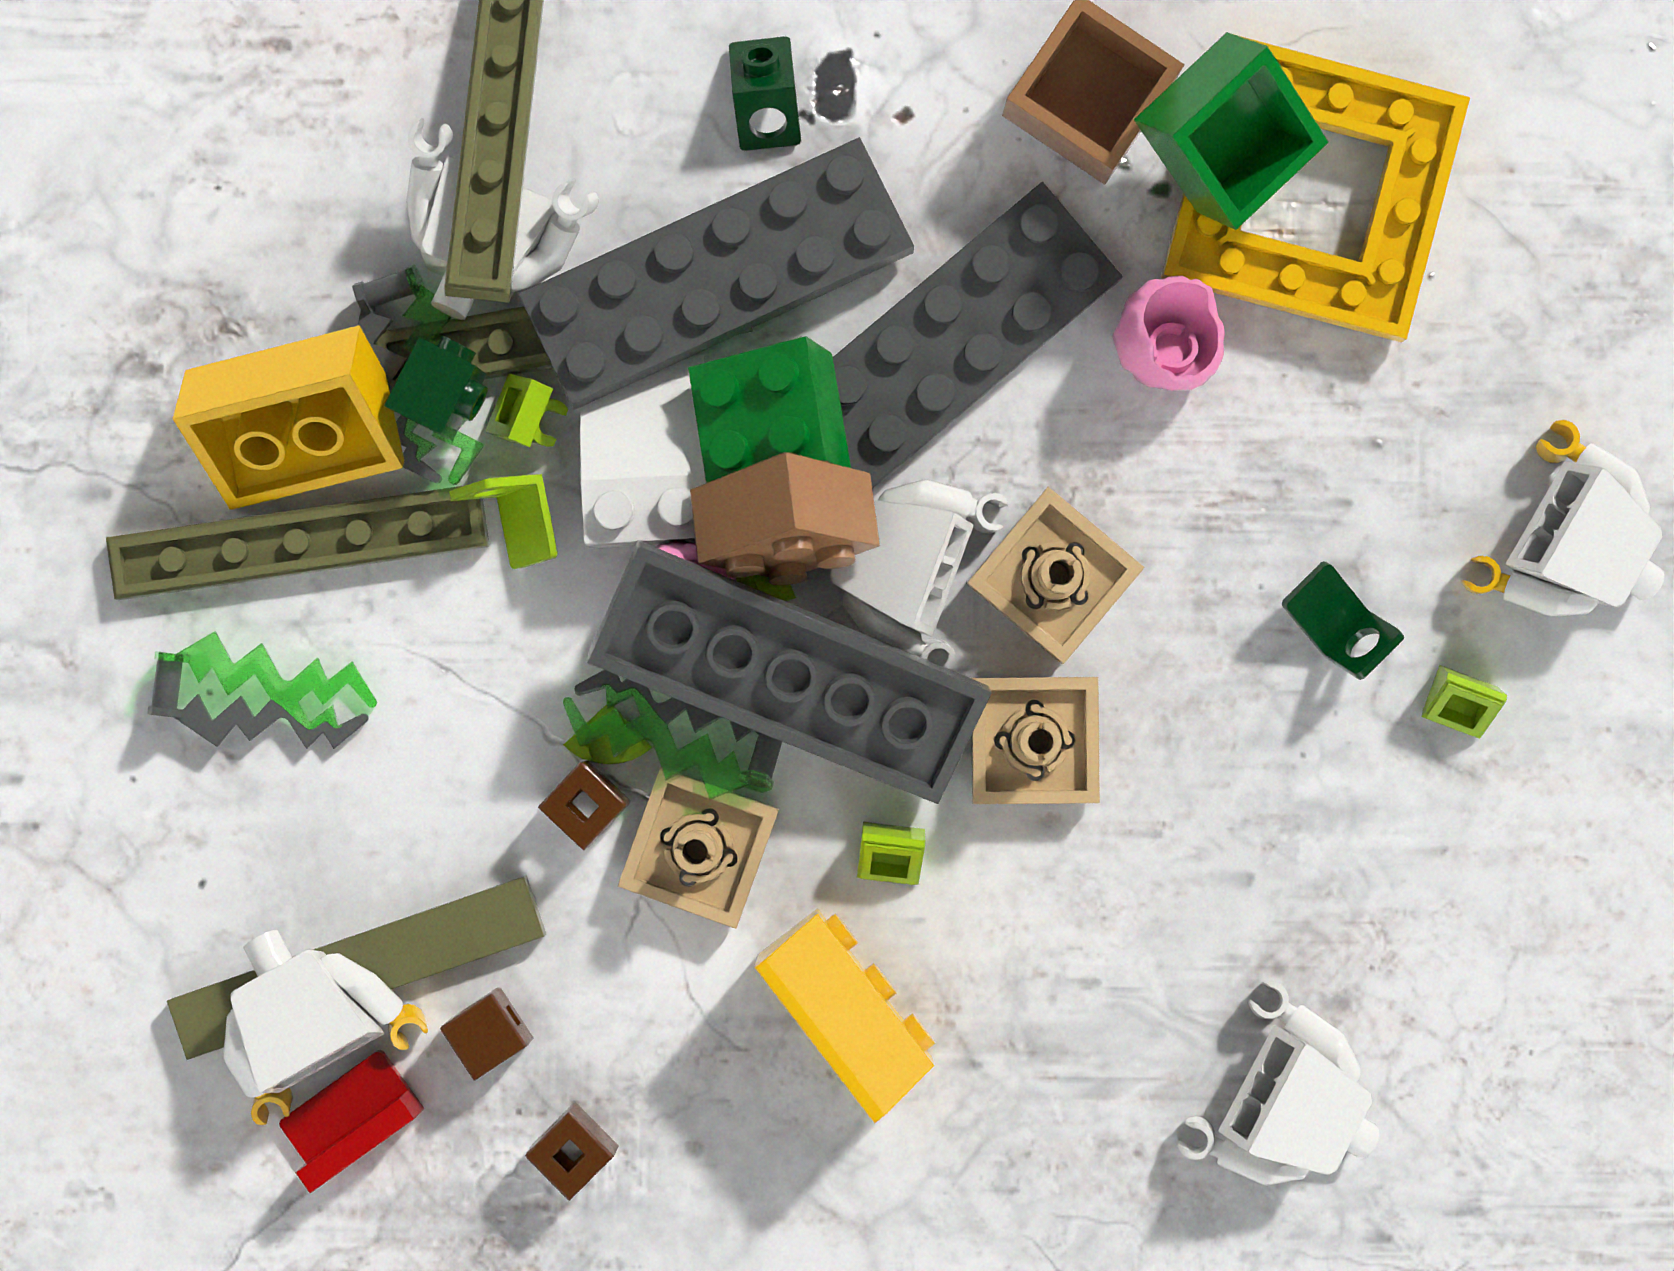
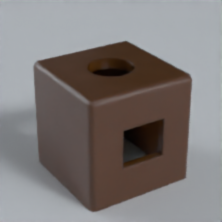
M586 760L578 763L538 808L584 851L630 805L631 801L590 761ZM582 791L599 806L589 818L572 803Z
M500 987L449 1019L440 1028L474 1081L524 1049L534 1039Z
M573 1103L531 1145L525 1157L570 1201L614 1157L619 1145L577 1103ZM569 1140L583 1152L575 1161L561 1149Z

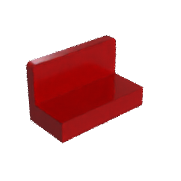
M377 1050L290 1112L288 1117H283L279 1122V1126L306 1163L296 1174L309 1193H312L414 1120L425 1108L386 1053L382 1050Z

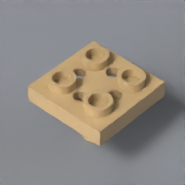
M1048 486L966 584L1057 661L1064 664L1145 567ZM1071 543H1077L1083 548V555L1078 546L1072 548L1074 556L1066 552V548ZM1027 547H1034L1039 552V557L1033 565L1030 564L1035 556L1034 550L1027 552L1025 562L1022 559V552ZM1078 587H1080L1079 591L1076 594V599L1078 601L1084 599L1085 591L1087 593V600L1082 605H1076L1070 599V595H1072ZM1034 591L1043 597V604L1037 609H1032L1026 604L1027 595L1030 597L1032 604L1036 605L1039 603V598Z
M1098 677L971 678L988 685L992 692L971 735L972 804L1100 803ZM1038 700L1042 704L1043 708L1037 704L1030 706L1032 712L1042 713L1040 716L1027 715L1025 707L1029 701ZM1005 731L1011 735V745L1009 747L1007 738L1001 736L999 738V743L1003 749L1001 750L996 747L994 739L996 734ZM1069 731L1074 736V744L1069 749H1062V739L1060 733L1062 732L1063 742L1066 745H1070L1072 743L1071 736H1069ZM1028 765H1041L1044 770L1043 776L1036 781L1030 780L1026 773L1038 777L1041 775V772L1038 769L1029 768Z
M660 767L617 887L737 929L779 808ZM705 809H714L718 813L719 820L716 825L710 826L701 821L710 822L714 819V815L711 813L701 814ZM665 828H671L664 835V841L666 842L672 839L676 831L678 832L673 845H666L661 840V832ZM724 849H732L737 853L738 860L735 865L727 866L733 860L732 854L726 855L721 863L720 859L723 856ZM684 869L687 872L696 873L697 875L685 874L683 876L684 882L690 883L694 881L696 883L693 885L683 884L680 880V872Z

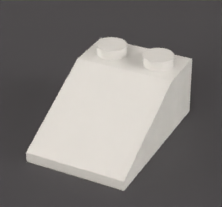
M704 354L692 355L580 407L581 495L584 545L593 549L636 546L638 540L649 545H660L673 540L696 543L690 490L706 484L688 367L705 363Z

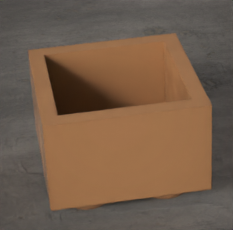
M1073 0L1008 96L1002 116L1106 185L1141 133L1134 119L1177 79L1185 64L1090 0Z
M785 452L690 490L698 564L726 569V575L730 577L760 575L769 577V583L772 585L797 584L807 579L808 571L817 568L834 569L849 566L855 563V555L880 546L871 476L868 472Z

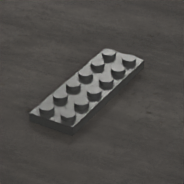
M858 137L518 294L573 410L909 256L914 253V244L861 138Z
M1043 181L833 356L851 468L870 473L872 489L1123 278L1121 273Z
M639 540L587 654V663L936 804H939L992 694L989 686Z

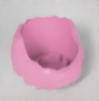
M1184 276L1149 280L1137 291L1129 295L1124 304L1120 321L1112 335L1121 366L1130 371L1137 381L1148 387L1171 391L1193 390L1204 385L1216 373L1224 355L1223 341L1225 331L1223 323L1218 317L1212 288L1198 279L1189 280Z

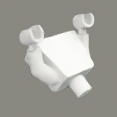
M421 118L410 128L408 133V144L411 150L419 156L412 159L407 191V208L412 241L421 250L426 268L443 276L431 302L432 306L448 316L465 320L474 299L445 296L444 289L460 160L448 155L443 166V163L438 160V155L451 144L453 139L452 130L446 123L441 126L438 146H431L422 137L424 118ZM576 179L559 185L555 189L552 199L523 187L511 297L515 291L529 289L561 270L580 231V225L577 220L593 213L598 207L599 199L595 192L587 194L582 202L581 209L575 208L572 205L569 194L575 186Z
M920 480L887 489L880 495L878 500H874L880 546L855 555V563L846 567L834 568L830 573V582L844 590L842 606L859 630L865 635L923 659H927L928 654L932 650L939 648L956 657L954 649L946 642L937 638L922 641V634L933 637L973 527L981 533H992L1004 527L999 524L988 523L983 518L982 508L985 503H990L997 507H1006L1008 502L1005 497L998 493H990L976 500L972 499L969 491L929 480Z
M1275 981L1262 982L1266 987L1278 994L1280 999L1279 1006L1273 1012H1266L1258 1004L1249 1000L1250 1009L1256 1016L1262 1019L1277 1017L1286 1024L1284 1030L1276 1025L1272 1027L1218 1130V1132L1227 1137L1226 1140L1215 1137L1214 1128L1209 1121L1203 1117L1194 1116L1187 1118L1185 1124L1193 1129L1203 1131L1208 1141L1201 1147H1192L1183 1141H1178V1148L1185 1157L1192 1160H1200L1208 1155H1212L1218 1158L1217 1165L1263 1185L1303 1179L1310 1171L1330 1175L1337 1171L1346 1152L1356 1157L1364 1158L1370 1155L1376 1148L1379 1140V1129L1375 1123L1364 1118L1372 1104V1095L1357 1083L1360 1076V1067L1346 1037L1305 1006L1301 1005L1295 1008L1291 1005L1287 991L1281 984Z

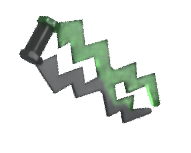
M415 264L407 266L404 271L367 283L361 281L352 286L356 301L361 309L358 326L360 325L386 373L390 393L396 383L395 379L401 373L408 359L376 345L378 339L390 327L393 320L374 314L375 306L412 294L415 295L416 299L402 315L404 318L420 322L402 346L412 352L419 337L437 346L438 342L435 339L452 318L432 306L431 302L435 294L425 288L422 276ZM400 415L396 424L401 446L406 447L403 452V468L434 483H441L442 476L421 460L438 445L413 433L418 423ZM466 419L463 420V422H462L460 428H461V427L464 425V423L467 421ZM459 431L453 441L433 432L432 437L461 449L448 477L449 483L457 485L485 445Z
M214 631L178 653L155 651L154 659H157L152 705L148 706L147 714L173 717L216 747L221 744L235 725L251 741L278 719L285 718L306 749L322 733H324L333 749H335L369 720V716L363 713L339 725L334 705H331L310 722L299 701L313 691L322 705H324L347 684L354 689L368 707H376L378 701L353 661L328 680L319 657H317L294 679L288 681L284 680L263 643L259 644L234 664L219 635ZM183 663L190 665L198 683H201L213 668L227 696L231 695L252 676L256 675L270 697V701L256 716L253 715L243 696L237 698L215 719H212L199 694L184 709H179L177 706Z
M603 670L577 684L574 690L577 696L606 689L607 709L633 696L640 716L625 725L617 708L587 725L572 698L566 697L563 700L564 709L580 748L608 734L614 758L638 742L648 740L653 744L665 781L697 765L709 800L743 787L761 793L772 790L774 783L772 776L782 745L780 740L755 731L758 734L749 768L748 770L740 771L734 750L718 763L708 733L677 749L667 725L685 710L695 733L722 717L673 697L658 703L653 699L648 687L628 679L621 682L619 676ZM729 720L736 742L753 731Z

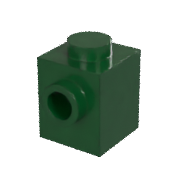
M445 336L441 337L437 346L419 337L384 406L453 441L463 420L472 421L480 411L488 388L482 385L487 374L471 364L476 353Z

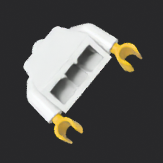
M1567 420L1553 422L1550 429L1556 434L1563 436L1566 440L1567 448L1557 449L1550 442L1540 439L1536 444V450L1538 455L1549 463H1560L1563 461L1564 463L1505 564L1515 571L1508 575L1501 572L1500 566L1494 559L1488 556L1473 557L1470 561L1489 567L1492 574L1491 581L1487 586L1480 587L1472 582L1461 580L1466 590L1475 594L1487 593L1494 589L1504 593V600L1547 616L1588 614L1598 603L1618 608L1625 603L1629 594H1632L1639 600H1647L1653 597L1664 582V572L1650 562L1649 559L1662 538V530L1649 515L1650 505L1637 471L1593 443L1587 447L1581 444L1578 428L1572 422ZM1567 458H1569V459H1571L1572 461H1574L1575 463H1573V462H1568V461H1565V460H1566Z
M272 930L252 939L243 947L258 977L231 993L230 1000L233 1009L227 1015L223 1059L244 1094L248 1097H254L251 1109L252 1120L258 1125H266L269 1111L264 1103H276L281 1107L283 1115L288 1117L293 1098L289 1087L383 1035L384 1031L380 1024H388L391 1041L399 1050L409 1048L407 1038L402 1032L398 1031L402 1025L414 1023L425 1034L428 1033V1027L422 1010L415 1005H403L402 1000L373 972L339 953L326 955L324 952L309 949L291 957L279 931Z

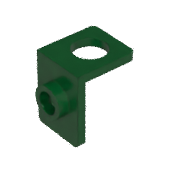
M783 36L730 43L729 58L732 96L740 149L750 151L799 145L801 143L790 38ZM764 108L777 109L786 118L784 125L780 129L769 133L755 130L749 121L756 111Z
M1325 561L1321 562L1282 601L1283 608L1320 653L1358 680L1368 676L1404 640V635L1401 631L1370 612L1336 569ZM1370 634H1379L1378 642L1371 651L1360 657H1351V650L1360 639Z

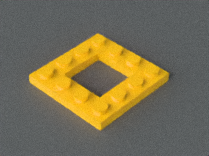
M1249 39L1269 47L1320 129L1388 147L1359 260L1354 261L1241 231V226L1237 230L1232 229L1196 212L1183 193L1160 279L1172 276H1184L1189 280L1198 279L1210 286L1213 293L1402 343L1408 337L1470 97Z

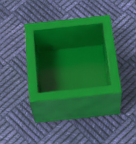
M1228 32L1134 119V122L1196 212L1235 230L1329 143L1269 47Z
M807 336L688 367L706 483L785 452L851 468L833 356L830 351Z

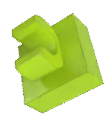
M508 374L485 432L530 447L532 443L552 447L557 439L544 434L540 430L539 424L542 416L546 411L566 416L569 409L563 402L550 398L553 388L530 378Z

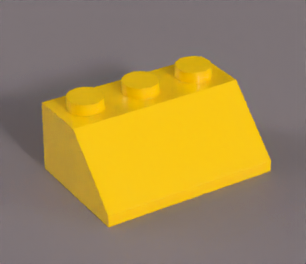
M360 325L185 370L172 419L230 510L401 469L404 464L394 411L384 406L390 395L386 373Z
M817 908L760 952L755 969L868 1116L876 1123L934 1067L932 1056L927 1050L935 1042L913 1013L903 1020L889 1002V999L897 993L880 969L873 963L865 970L852 954L850 949L857 945L858 942L839 916L835 913L826 920Z

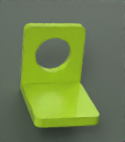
M542 474L487 478L449 491L451 501L497 498L509 563L512 569H522L557 557L558 552Z

